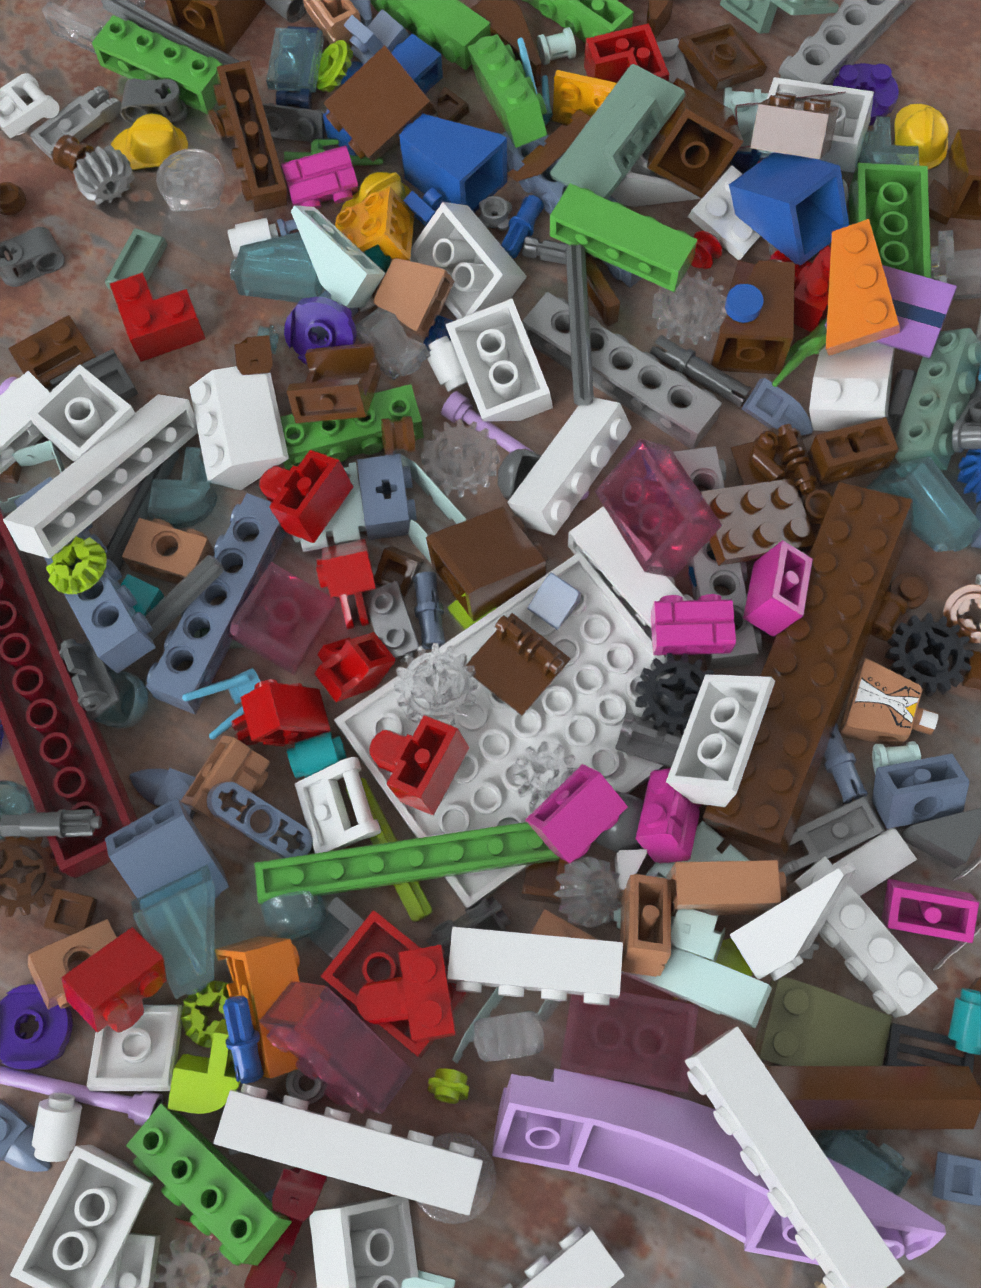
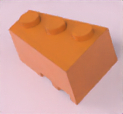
M869 219L832 231L826 351L828 356L900 333L898 318Z
M257 936L214 949L218 961L226 959L233 983L226 985L229 997L242 995L248 1000L253 1029L258 1031L260 1036L257 1046L264 1073L263 1077L271 1079L316 1063L314 1049L317 1046L316 1036L312 1027L308 1024L306 1014L308 997L304 987L300 985L297 971L300 965V958L291 939Z

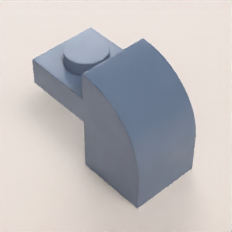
M381 9L368 27L363 25L353 15L344 24L346 29L353 35L349 40L353 44L350 49L353 51V55L363 64L371 59L384 45L390 52H393L397 44L404 42L410 36L405 28L383 9Z

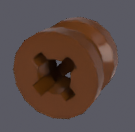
M66 134L56 142L52 156L57 166L63 169L69 168L73 174L75 168L78 167L76 161L84 159L86 152L92 153L95 150L92 146L86 143H79L77 138Z
M403 416L399 421H392L389 418L381 419L385 455H393L397 450H405L407 453L415 452V435L411 416Z

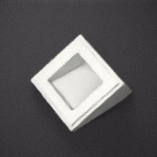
M647 849L619 850L616 854L615 876L616 894H618V897L622 896L630 875L638 872L647 854Z

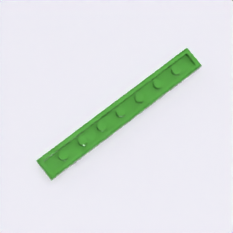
M527 822L262 861L256 862L254 865L258 903L262 905L559 860L560 857L549 849Z

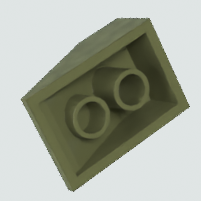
M784 976L775 981L771 979L770 986L772 990L763 1009L754 1051L763 1064L768 1066H882L892 1016L822 988Z

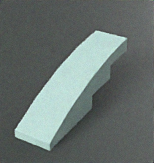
M671 946V956L667 964H665L661 976L654 977L621 971L626 976L684 1002L689 1001L718 1015L721 1013L752 1028H756L772 990L771 986L767 983Z

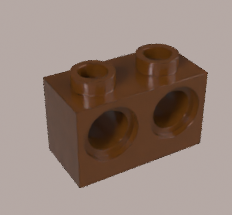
M885 417L817 434L808 455L818 482L822 486L888 469L899 448Z

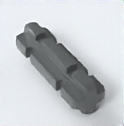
M530 236L525 238L522 248L523 256L535 259L537 256H541L540 260L566 264L568 244L546 239L543 242H539L540 238Z

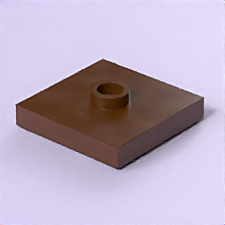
M730 23L681 37L677 46L714 91L762 77L767 69L766 64Z

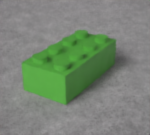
M858 163L849 186V225L869 219L882 265L931 279L928 166Z

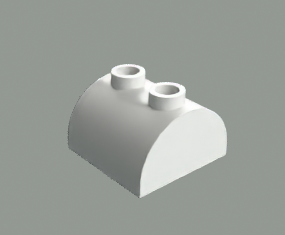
M78 365L27 415L53 445L75 462L93 446L131 419L135 412L131 405L83 366Z

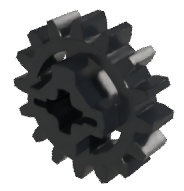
M927 613L922 621L916 615H913L907 621V624L901 622L895 629L896 634H892L887 641L893 648H890L885 653V658L895 661L889 670L893 672L899 671L903 677L919 684L924 688L927 697H931L936 692V689L944 695L951 689V685L957 687L964 680L962 675L965 676L971 670V666L966 661L973 656V651L964 650L963 648L969 642V637L959 638L956 634L960 626L957 624L951 628L947 627V617L945 616L938 622H934L931 613ZM910 638L909 646L911 651L905 654L906 642ZM952 655V666L950 671L948 672L947 669L950 667L947 659L949 656Z
M667 653L664 664L655 658L650 665L651 670L647 668L642 670L640 678L643 681L637 682L635 692L641 694V696L637 697L635 706L646 708L641 719L646 721L652 718L655 721L653 725L654 730L658 731L663 726L667 728V734L673 735L675 730H680L683 736L690 716L682 718V714L692 711L705 674L713 675L714 671L711 669L702 672L700 670L702 660L698 659L694 664L688 663V654L683 653L680 661H675L672 653ZM673 673V676L668 679L660 678L666 674ZM673 691H679L682 700L675 699V692ZM656 704H659V706L664 712H662Z

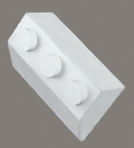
M442 202L411 247V262L442 268L455 281L445 301V305L457 320L509 300L527 277L468 205Z
M513 299L445 324L482 421H521L553 408L550 391Z
M237 366L210 371L189 387L208 482L242 490L262 477L268 469L278 466L289 459L271 373L242 375Z
M705 674L666 783L692 803L726 807L738 791L775 680L772 677Z
M93 1145L75 1146L10 1276L34 1288H103L153 1186V1182L127 1162Z
M395 1195L315 1210L309 1216L317 1288H401L404 1279L419 1278L408 1198Z

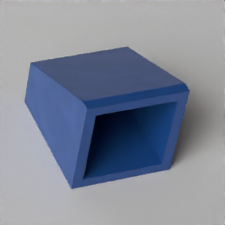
M422 114L413 123L406 125L399 135L404 178L423 194L433 187L442 195V199L445 202L468 205L475 213L479 209V203L482 200L493 196L507 183V138L502 134Z
M773 152L729 184L735 215L791 261L800 266L832 242V231L849 226L840 165L814 158Z

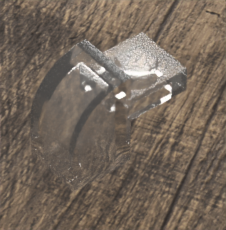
M953 230L938 231L939 246L931 247L930 253L931 279L957 286L952 300L981 298V248L954 251Z
M377 308L355 325L356 336L361 344H374L380 370L392 380H395L400 375L404 377L416 372L421 367L422 362L431 356L425 344L406 335L398 318L392 312Z

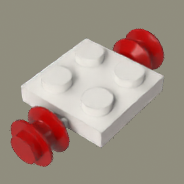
M733 165L688 215V218L704 230L697 231L693 237L697 239L694 259L691 263L695 268H711L713 259H717L722 255V247L737 260H741L761 237V235L735 215L729 184L743 174Z

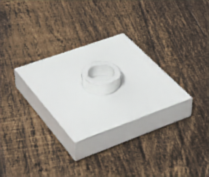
M143 1005L144 1014L129 1029L118 1033L107 1025L98 1033L96 1032L86 1087L90 1091H170L173 1070L178 1059L182 1021L180 1019L183 1011L182 1005Z

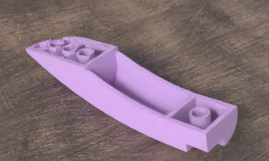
M555 1068L550 1081L536 1079L531 1076L511 1074L507 1088L504 1087L499 1105L492 1156L576 1172L615 1183L656 1198L709 1223L743 1242L744 1251L819 1265L816 1259L811 1260L799 1247L795 1239V1235L798 1233L788 1217H782L774 1209L767 1196V1193L770 1191L760 1175L755 1176L747 1168L740 1155V1152L743 1150L734 1135L725 1133L716 1121L713 1113L716 1109L640 1086ZM828 1158L896 1259L905 1254L909 1260H912L933 1248L946 1234L945 1226L875 1182Z

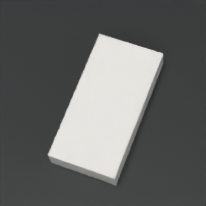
M894 827L889 828L837 861L833 866L837 869L851 862L853 863L856 871L848 884L861 896L916 861L917 858Z

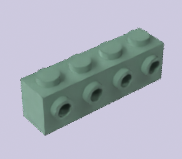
M971 328L940 331L931 358L922 357L895 439L899 448L895 458L907 472L947 470L951 455L955 453L952 446L953 427L956 420L960 418L967 407L971 393L975 390V379L981 364V342Z

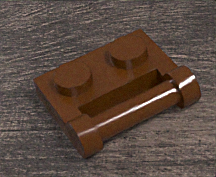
M70 315L8 348L23 374L29 371L46 389L52 386L50 380L96 357ZM79 352L81 353V354L75 356L74 358H72V359L66 361L65 363H63V364H61V365L55 367L54 369H52V370H50V371L46 372L45 374H43V375H41V376L38 377L39 374H41V373H43V372L49 370L50 368H52V367L58 365L59 363H61V362L67 360L68 358H70V357H72V356L78 354Z

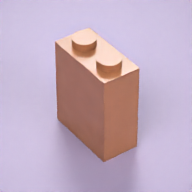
M778 860L676 862L666 876L667 880L671 881V916H676L677 910L694 909L709 915L764 914L781 903V898L786 896L787 890L785 873L778 871Z

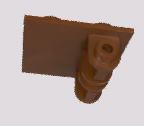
M791 424L780 426L778 428L779 434L777 437L779 441L776 446L774 461L786 471L784 479L793 478L800 498L802 495L809 494L815 489H821L800 431L793 428ZM754 441L730 448L743 485L769 482L751 463Z
M511 613L508 618L503 615L495 624L497 630L464 666L463 670L523 716L568 664L571 658L515 614Z

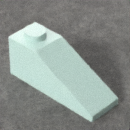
M294 206L291 213L321 285L331 294V299L337 303L343 304L348 308L365 307L386 273L315 207Z

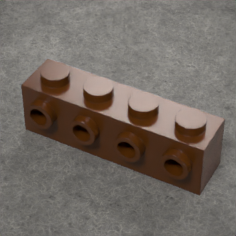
M247 60L218 66L219 84L213 85L218 106L224 105L227 116L222 117L227 138L233 137L236 148L231 149L236 170L242 169L245 180L240 181L245 202L252 201L254 212L287 205V188L251 62Z

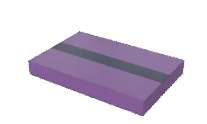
M882 265L898 318L900 333L874 342L931 358L957 286Z

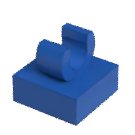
M433 187L425 193L422 199L412 190L403 200L414 213V217L425 227L442 202H445L442 199V195Z

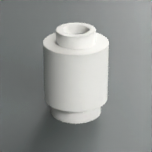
M267 218L235 224V228L228 229L234 257L243 256V259L274 253V245L280 244L276 224H269Z
M444 336L429 344L428 346L431 351L425 356L440 385H445L449 392L467 383L452 340L450 341L448 336Z
M52 1093L49 1095V1099L39 1102L32 1139V1146L35 1148L34 1156L37 1159L47 1162L65 1161L69 1158L70 1151L75 1148L82 1105L75 1102L73 1095Z

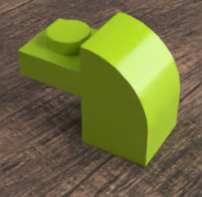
M225 1019L221 1020L214 1031L210 1058L183 1054L175 1065L167 1109L194 1114L210 1113L225 1106L230 1090H238L241 1083L236 1081L233 1056L225 1043L229 1036Z

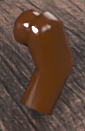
M763 431L753 443L751 463L769 482L783 480L786 476V471L774 461L779 439L774 432Z

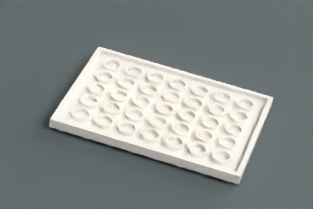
M578 552L550 571L581 593L580 603L558 631L527 609L545 578L549 575L548 573L334 719L335 724L416 838L526 822L525 819L582 764L600 772L615 791L629 794L647 781L652 771L661 770L666 767L615 749L626 714L630 713L641 717L646 710L645 707L635 706L637 697L641 696V694L635 692L637 682L643 681L640 678L642 670L644 668L651 670L650 665L655 658L664 664L665 657L664 655H653L652 640L581 552ZM511 613L515 614L571 658L568 664L523 716L463 670L464 666L497 630L495 628L497 621L503 615L508 618ZM673 673L666 674L660 678L668 679L673 676ZM673 691L675 692V699L682 700L680 692ZM656 704V705L658 706V708H659L662 712H664V711L661 709V707L659 706V704ZM692 711L682 714V718L689 717ZM424 715L458 728L469 746V750L434 816L400 802L386 784L392 773L379 768L369 751L371 740L382 730H391L407 736V734L413 736ZM531 864L448 876L445 879L468 909L483 897L489 896Z

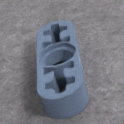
M223 782L216 784L210 789L207 795V807L214 816L279 857L289 858L307 855L311 850L312 836L306 827L239 784ZM232 791L231 799L233 802L240 806H246L248 800L251 804L243 810L242 814L232 807H226L222 810L220 808L222 801L218 798L219 794ZM259 809L265 811L270 819L268 828L262 833L255 832L250 826L251 815ZM241 814L240 821H237L236 817ZM277 830L286 835L297 833L296 841L300 843L298 849L287 851L288 842L281 837L273 835Z

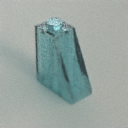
M300 232L240 246L237 259H233L231 262L230 278L235 281L239 295L298 303L303 298L319 297L322 294L323 286L317 276Z
M930 456L891 465L866 487V489L913 499L914 522L911 531L935 552L950 550L957 552L964 549L972 542V535L981 527L979 520Z
M205 865L131 901L133 918L144 939L164 957L167 983L176 999L185 994L192 995L198 993L209 982L214 980L215 885L208 865Z

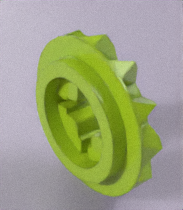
M344 40L336 41L329 45L319 57L315 67L314 82L315 86L321 91L331 92L335 86L341 84L343 77L347 76L346 72L352 65L350 60L353 57V51Z
M76 536L71 544H66L59 553L52 556L53 562L46 567L50 575L48 581L64 594H78L88 590L98 582L105 571L107 557L103 547L90 537L83 540ZM76 558L82 560V562L75 565L73 571L69 568V565L75 563Z
M210 980L207 983L194 987L190 995L183 1000L184 1006L180 1019L183 1023L185 1034L197 1045L212 1048L214 1031L221 1022L214 1020L207 1027L208 1017L203 1014V1011L199 1010L200 1006L213 1007L219 1001L218 1011L224 1014L223 1005L225 1000L230 998L226 987L229 983Z

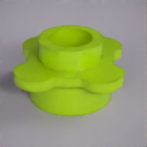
M436 1069L434 1078H429L428 1091L433 1093L434 1098L441 1102L456 1104L459 1100L468 1099L470 1089L466 1085L468 1077L464 1073L453 1069Z

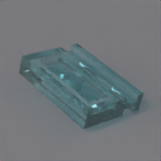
M276 27L266 77L268 89L300 92L301 88H305L315 93L324 43L322 30H317V34L308 33V29Z

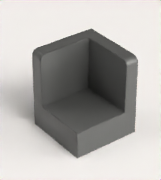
M337 896L325 908L329 912L327 917L310 935V940L332 960H334L364 922L358 914Z

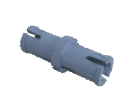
M420 572L413 576L417 606L414 607L415 617L419 619L423 649H438L446 643L441 616L444 614V607L439 602L437 576L434 572Z
M836 723L824 754L827 760L824 766L828 773L833 774L842 795L843 803L848 804L852 802L851 798L854 797V800H857L863 796L866 797L868 793L854 766L857 761L854 753L848 752Z

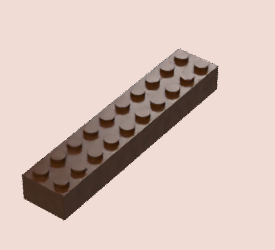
M841 482L838 483L809 555L813 560L804 615L777 634L760 675L762 677H772L775 680V684L738 791L726 807L708 805L703 818L706 825L710 826L719 835L785 858L873 629L874 620L880 610L884 595L888 590L913 525V499Z

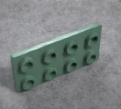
M721 0L720 6L759 34L769 33L778 7L790 15L837 13L839 5L832 0Z
M635 64L630 65L550 172L551 176L567 187L571 183L580 188H587L596 195L608 200L685 98L684 90Z

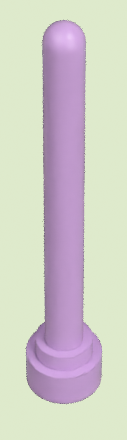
M458 391L453 392L446 400L441 415L451 422L455 423L458 421L461 424L466 422L508 452L515 451L516 449L531 450L491 422L482 421L481 415L472 410L473 406L469 404V399ZM589 490L583 495L581 500L587 499Z
M0 1066V1084L46 1095L52 1093L71 1094L75 1097V1102L127 1113L128 1118L134 1120L135 1125L142 1126L157 1107L163 1104V1095L150 1091H144L142 1094L135 1093L133 1097L111 1091H90L85 1085Z

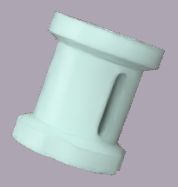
M569 27L564 28L562 33L546 37L544 34L537 36V48L543 65L549 64L551 60L566 56L569 59L576 57L575 39Z
M915 741L907 742L906 746L884 747L883 744H875L873 746L872 762L875 775L876 768L921 759L920 749Z

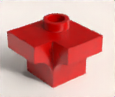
M371 632L352 639L348 637L323 645L317 654L323 663L319 665L314 674L335 702H339L377 688L396 659L375 632Z

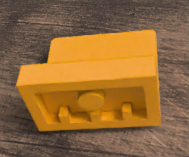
M557 70L554 76L552 121L569 125L573 121L570 117L579 109L592 117L617 83Z
M390 186L378 193L370 194L364 201L353 207L344 208L337 215L335 227L362 252L379 244L380 249L386 256H390L392 259L398 258L410 261L414 213Z

